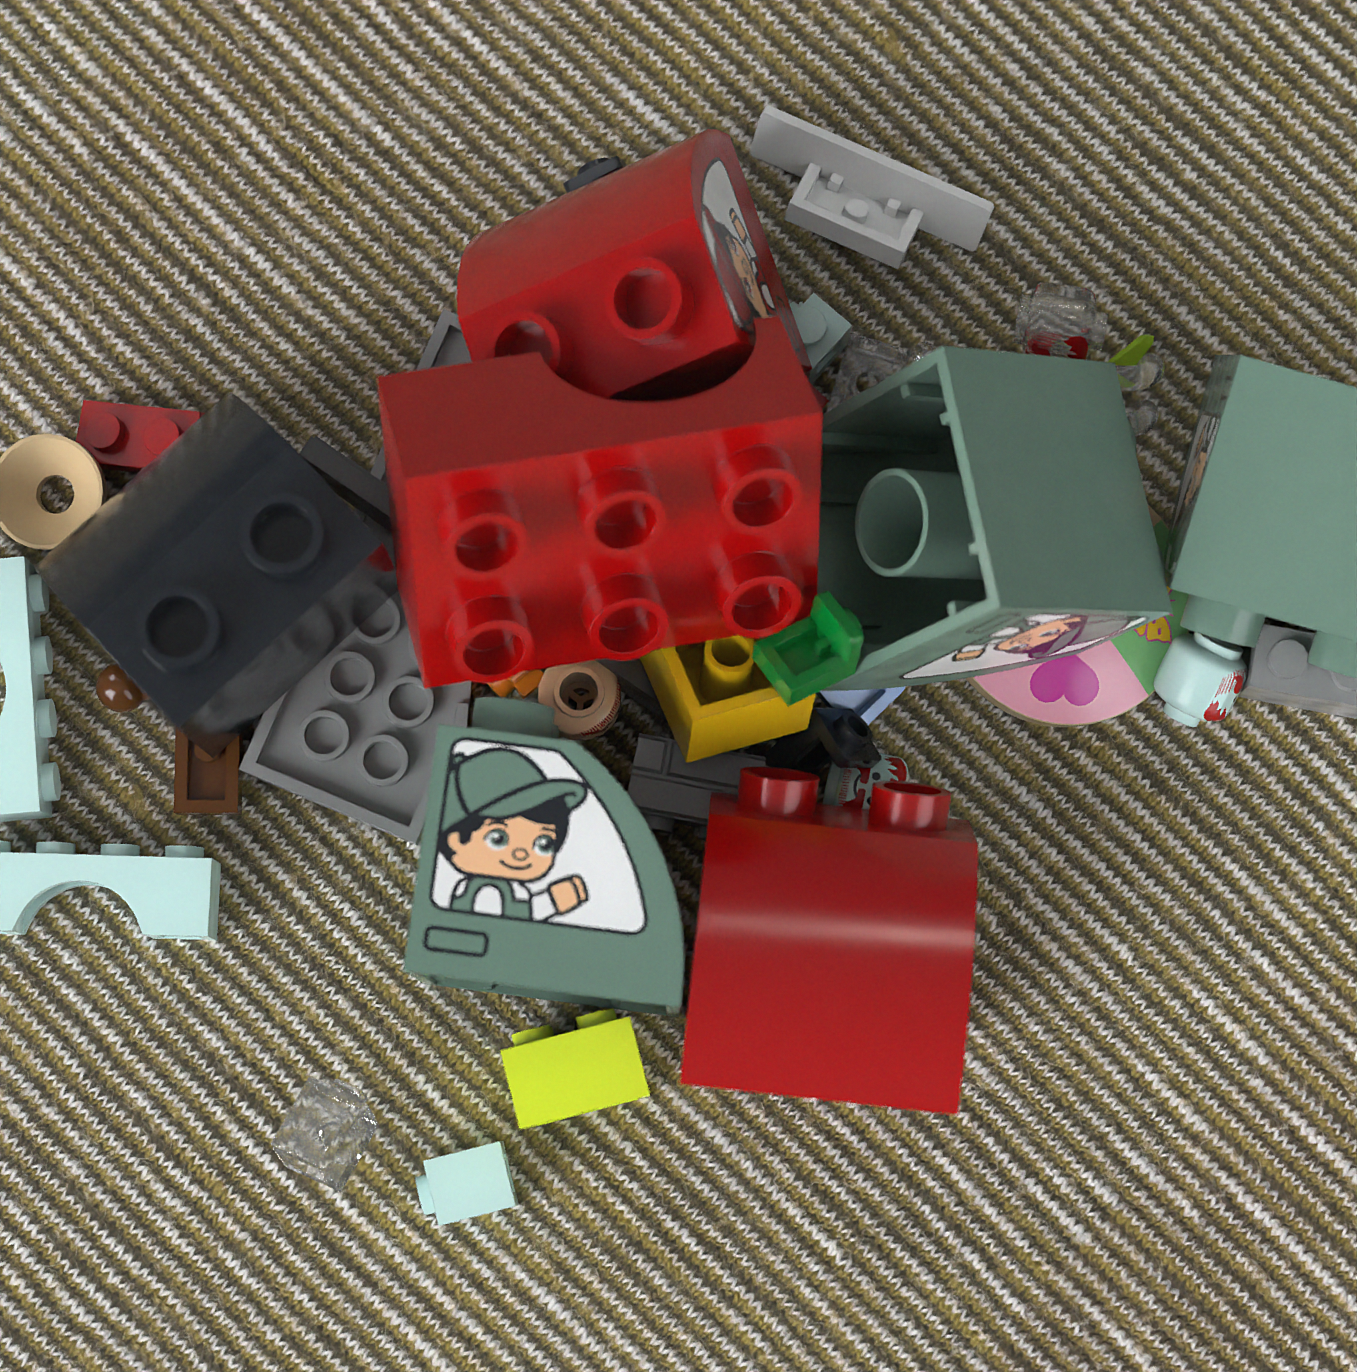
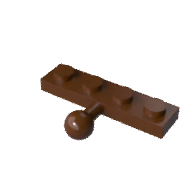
M112 663L105 667L97 678V696L100 702L111 711L129 712L139 707L144 700H150L117 663ZM176 728L175 814L242 815L243 772L239 770V767L243 761L244 731L217 756L212 758Z

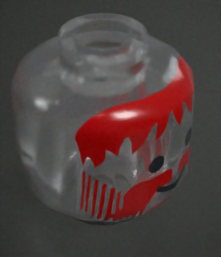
M1041 282L1034 287L1031 295L1021 294L1013 343L1022 344L1023 354L1087 360L1090 349L1102 351L1108 313L1096 312L1097 299L1094 292L1088 288Z

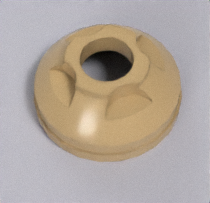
M54 434L32 435L13 444L0 457V527L13 540L27 547L53 550L106 502V480L101 466L86 448L67 437ZM62 476L73 485L74 500L66 511L53 514L42 505L41 489L50 478Z

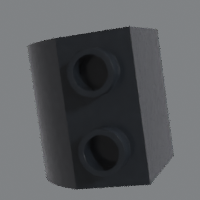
M229 392L34 566L37 573L61 602L171 723L212 758L217 756L398 591L396 569L383 542L281 434L247 403Z

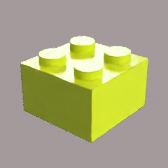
M611 1008L577 1017L578 1030L554 1036L553 1028L550 1025L511 1035L514 1047L500 1050L520 1129H529L650 1097L630 1016L617 1020L615 1010Z

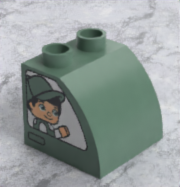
M943 345L822 415L817 594L828 590L842 608L847 607L855 614L863 631V642L855 674L822 691L869 690L915 686L981 676L1039 664L1081 653L1173 612L1165 581L1164 557L1156 542L1136 456V437L1127 418L1115 363Z
M1215 355L1186 456L1164 552L1166 585L1170 589L1189 594L1180 622L1181 627L1216 639L1252 648L1257 647L1266 616L1316 630L1307 662L1357 679V387L1244 355Z
M479 697L475 699L471 728L438 724L403 971L427 985L679 1017L684 958L682 928L675 891L663 855L645 819L626 791L604 766L578 743L558 739L559 729L557 725L553 724L555 709L552 707L516 699Z

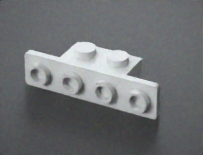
M766 106L760 116L750 148V154L755 158L802 178L789 202L784 220L896 269L899 268L918 229L966 250L975 251L994 209L992 202L772 106Z

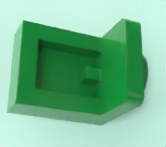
M825 590L814 596L809 617L755 642L752 659L789 707L855 674L863 642V631L855 614L847 607L842 608L832 594Z

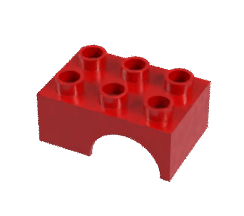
M779 315L753 319V333L756 340L754 350L747 363L732 378L701 394L673 401L655 403L623 402L586 393L559 378L545 363L540 352L377 376L397 586L424 689L467 681L496 683L510 679L520 672L603 658L619 661L632 660L656 649L733 636L762 638L773 635L810 616L814 596L817 595L822 412Z

